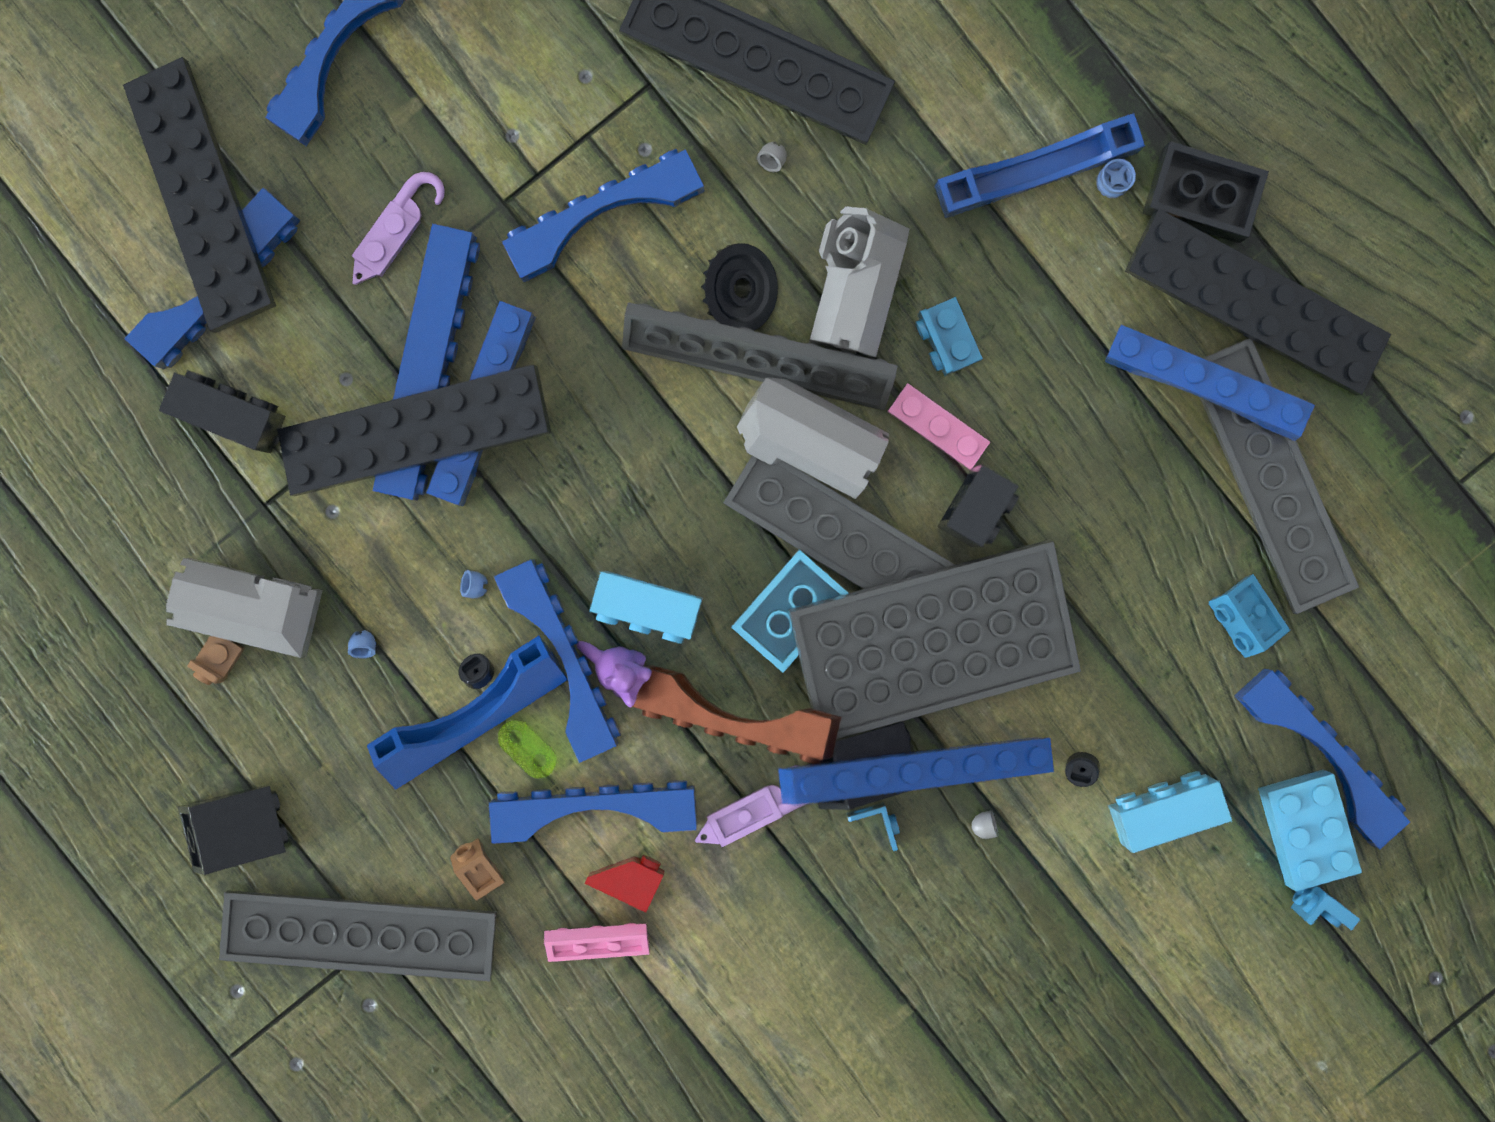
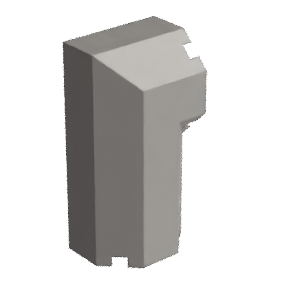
M846 206L839 212L844 214L840 219H832L826 224L819 253L821 258L826 260L829 265L825 266L828 275L809 343H814L822 348L834 351H848L856 356L875 359L910 229L869 209Z
M765 378L746 406L737 425L739 434L741 435L742 433L745 439L744 446L748 454L769 465L784 461L854 499L867 486L869 481L864 478H867L871 472H875L889 442V439H887L889 433L795 383L779 378Z
M183 558L180 565L186 566L183 573H175L170 587L166 612L172 613L173 618H167V625L299 658L307 656L323 590L312 589L308 585L274 577L271 581L264 579L265 576L197 559Z

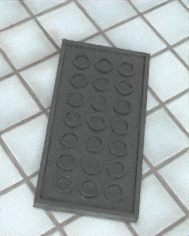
M1052 540L1038 542L788 610L811 709L841 717L837 739L1081 672L1055 545Z

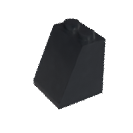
M897 722L836 739L832 758L820 760V763L911 752V737L909 731L905 728L904 722ZM908 791L818 802L819 809L851 810Z
M260 786L178 806L193 872L206 875L285 853L284 844L288 843V835L284 824H279L276 811L280 810V802L276 791H271L270 786Z

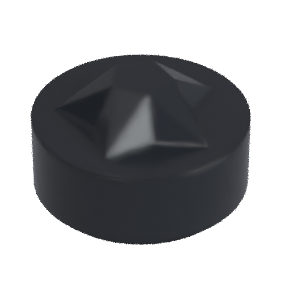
M483 654L469 655L459 666V678L471 689L483 688L492 680L494 666Z
M1077 752L1068 758L1065 775L1073 785L1088 787L1098 780L1100 763L1094 755L1087 752Z

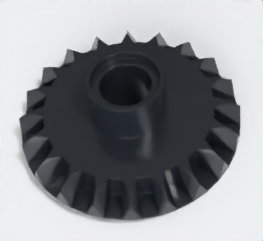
M745 243L727 245L724 249L716 251L717 255L714 258L708 260L709 268L703 272L706 278L705 283L701 286L705 290V298L702 301L708 305L709 310L707 314L713 316L719 323L736 328L746 327L754 331L769 319L775 308L778 295L776 272L769 258L757 247Z

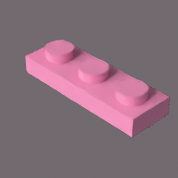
M908 383L887 411L969 470L973 468L990 444L989 440Z
M628 923L619 926H592L590 928L578 929L560 928L544 931V944L548 962L649 955V939L646 924Z

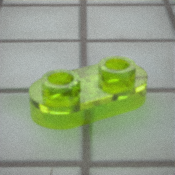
M514 719L506 722L500 728L498 733L500 747L529 776L544 778L553 772L557 764L555 751L526 722ZM513 730L521 732L522 740L520 742L511 740L510 734ZM535 755H544L546 764L544 766L536 765L534 762Z

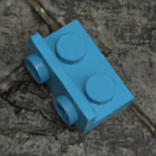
M956 297L929 309L921 310L917 314L919 320L915 324L922 340L928 339L933 351L929 353V357L936 371L942 370L944 376H947L983 359Z
M1254 574L1245 577L1227 592L1209 601L1215 617L1222 623L1232 638L1234 646L1245 658L1266 651L1291 631Z
M1319 886L1297 891L1293 896L1292 901L1294 903L1291 908L1310 925L1315 922L1320 914L1337 928L1343 923L1353 930L1360 921L1356 915Z

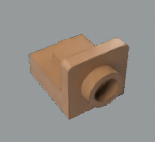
M209 636L196 659L190 660L187 667L195 671L193 676L204 684L211 685L212 682L214 684L222 683L229 675L245 647L234 641Z
M479 839L461 845L450 857L455 875L476 901L505 883L502 874L486 855L483 844Z

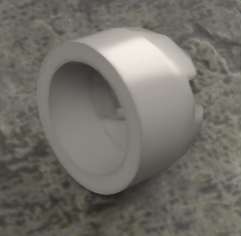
M769 142L764 145L757 155L759 164L770 172L780 171L787 159L785 147L783 145L778 146L776 142Z
M992 810L981 812L972 821L974 834L982 839L998 837L997 823Z

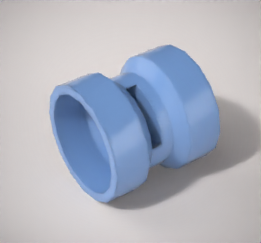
M1124 159L1109 161L1097 175L1096 185L1098 190L1108 198L1121 197L1133 186L1136 178L1135 169L1130 162Z

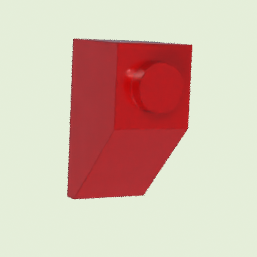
M643 855L639 859L634 856L590 872L584 884L643 912H647L665 870L659 868L661 863L651 857Z

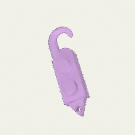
M430 172L414 174L406 181L394 200L390 201L352 254V257L355 258L352 282L354 285H358L377 275L382 277L416 230L422 216L419 207L411 198L422 184L429 183L435 187L437 193L435 204H441L445 189L443 182L438 176ZM358 274H362L361 279H357Z
M766 785L707 815L708 820L697 835L695 842L720 844L721 847H724L806 804H782L780 787ZM706 834L707 838L702 839L701 835Z

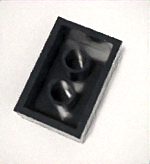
M1170 141L1161 151L1142 214L1152 216L1154 210L1161 209L1204 233L1241 243L1250 236L1269 171Z
M187 370L185 375L174 372L159 408L160 412L253 450L271 454L278 437L277 429L282 427L286 417L277 413L279 406L251 396L250 401L245 400L247 393L221 383L216 388L214 387L216 380Z
M984 465L974 467L968 473L937 527L970 547H983L984 544L987 545L988 543L991 545L1001 529V526L997 524L1001 515L1009 514L1019 499V496L1015 494L1019 486Z

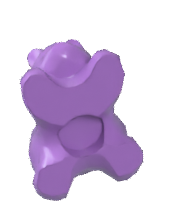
M578 641L579 643L576 644L577 648L595 664V672L599 683L606 690H611L617 697L622 698L628 707H632L636 701L639 689L648 681L652 673L651 669L643 666L646 657L636 650H629L621 646L602 651L590 643Z

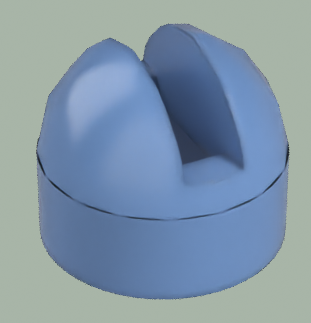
M465 571L460 584L462 597H482L487 592L486 589H483V584H488L486 577L476 571Z
M363 630L361 634L356 631L350 636L348 642V654L350 656L369 658L375 655L376 642L372 633Z

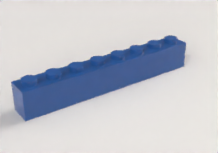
M432 224L393 400L450 385V376L446 375L449 362L453 363L456 358L458 343L454 342L456 329H462L465 318V309H461L464 296H469L473 277L469 276L471 262H477L480 251V243L476 242L477 237L472 232ZM426 464L375 477L373 491L418 501L419 494H425L428 484V475H424Z
M1037 737L778 768L782 804L790 805L1054 772L1050 738Z

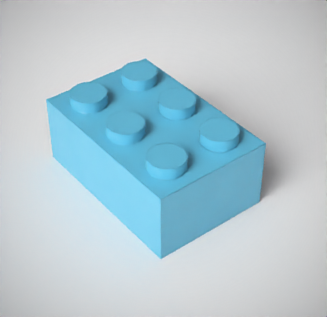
M798 550L735 621L731 628L781 672H784L799 655L788 610L845 595L848 592L803 552Z
M601 571L590 612L597 613L596 620L616 625L619 620L630 623V630L644 634L651 633V629L664 632L663 639L682 644L684 638L691 639L703 598L616 573Z
M1319 770L1258 788L1286 886L1297 892L1362 873L1333 773Z
M1200 771L1181 776V782L1169 786L1167 782L1151 785L1148 787V793L1136 796L1135 792L1116 797L1117 803L1108 806L1120 843L1129 851L1135 853L1231 822L1232 819L1220 782L1205 774L1201 775Z

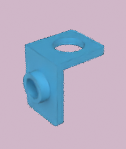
M884 802L846 813L849 822L881 813L893 852L898 850L894 835L900 834L895 814L888 815Z

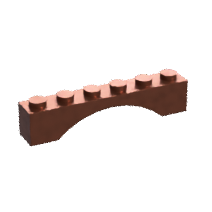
M654 665L644 666L651 669L652 673L648 681L639 689L636 701L632 706L642 709L643 716L654 719H662V715L673 718V724L687 728H692L693 724L705 727L704 733L713 736L723 737L724 733L736 736L735 741L745 745L755 746L756 742L768 745L767 750L777 754L787 755L788 751L800 754L799 759L808 763L820 764V760L832 758L841 722L840 716L808 708L776 720H753L738 717L721 710L707 701L691 685L683 673Z

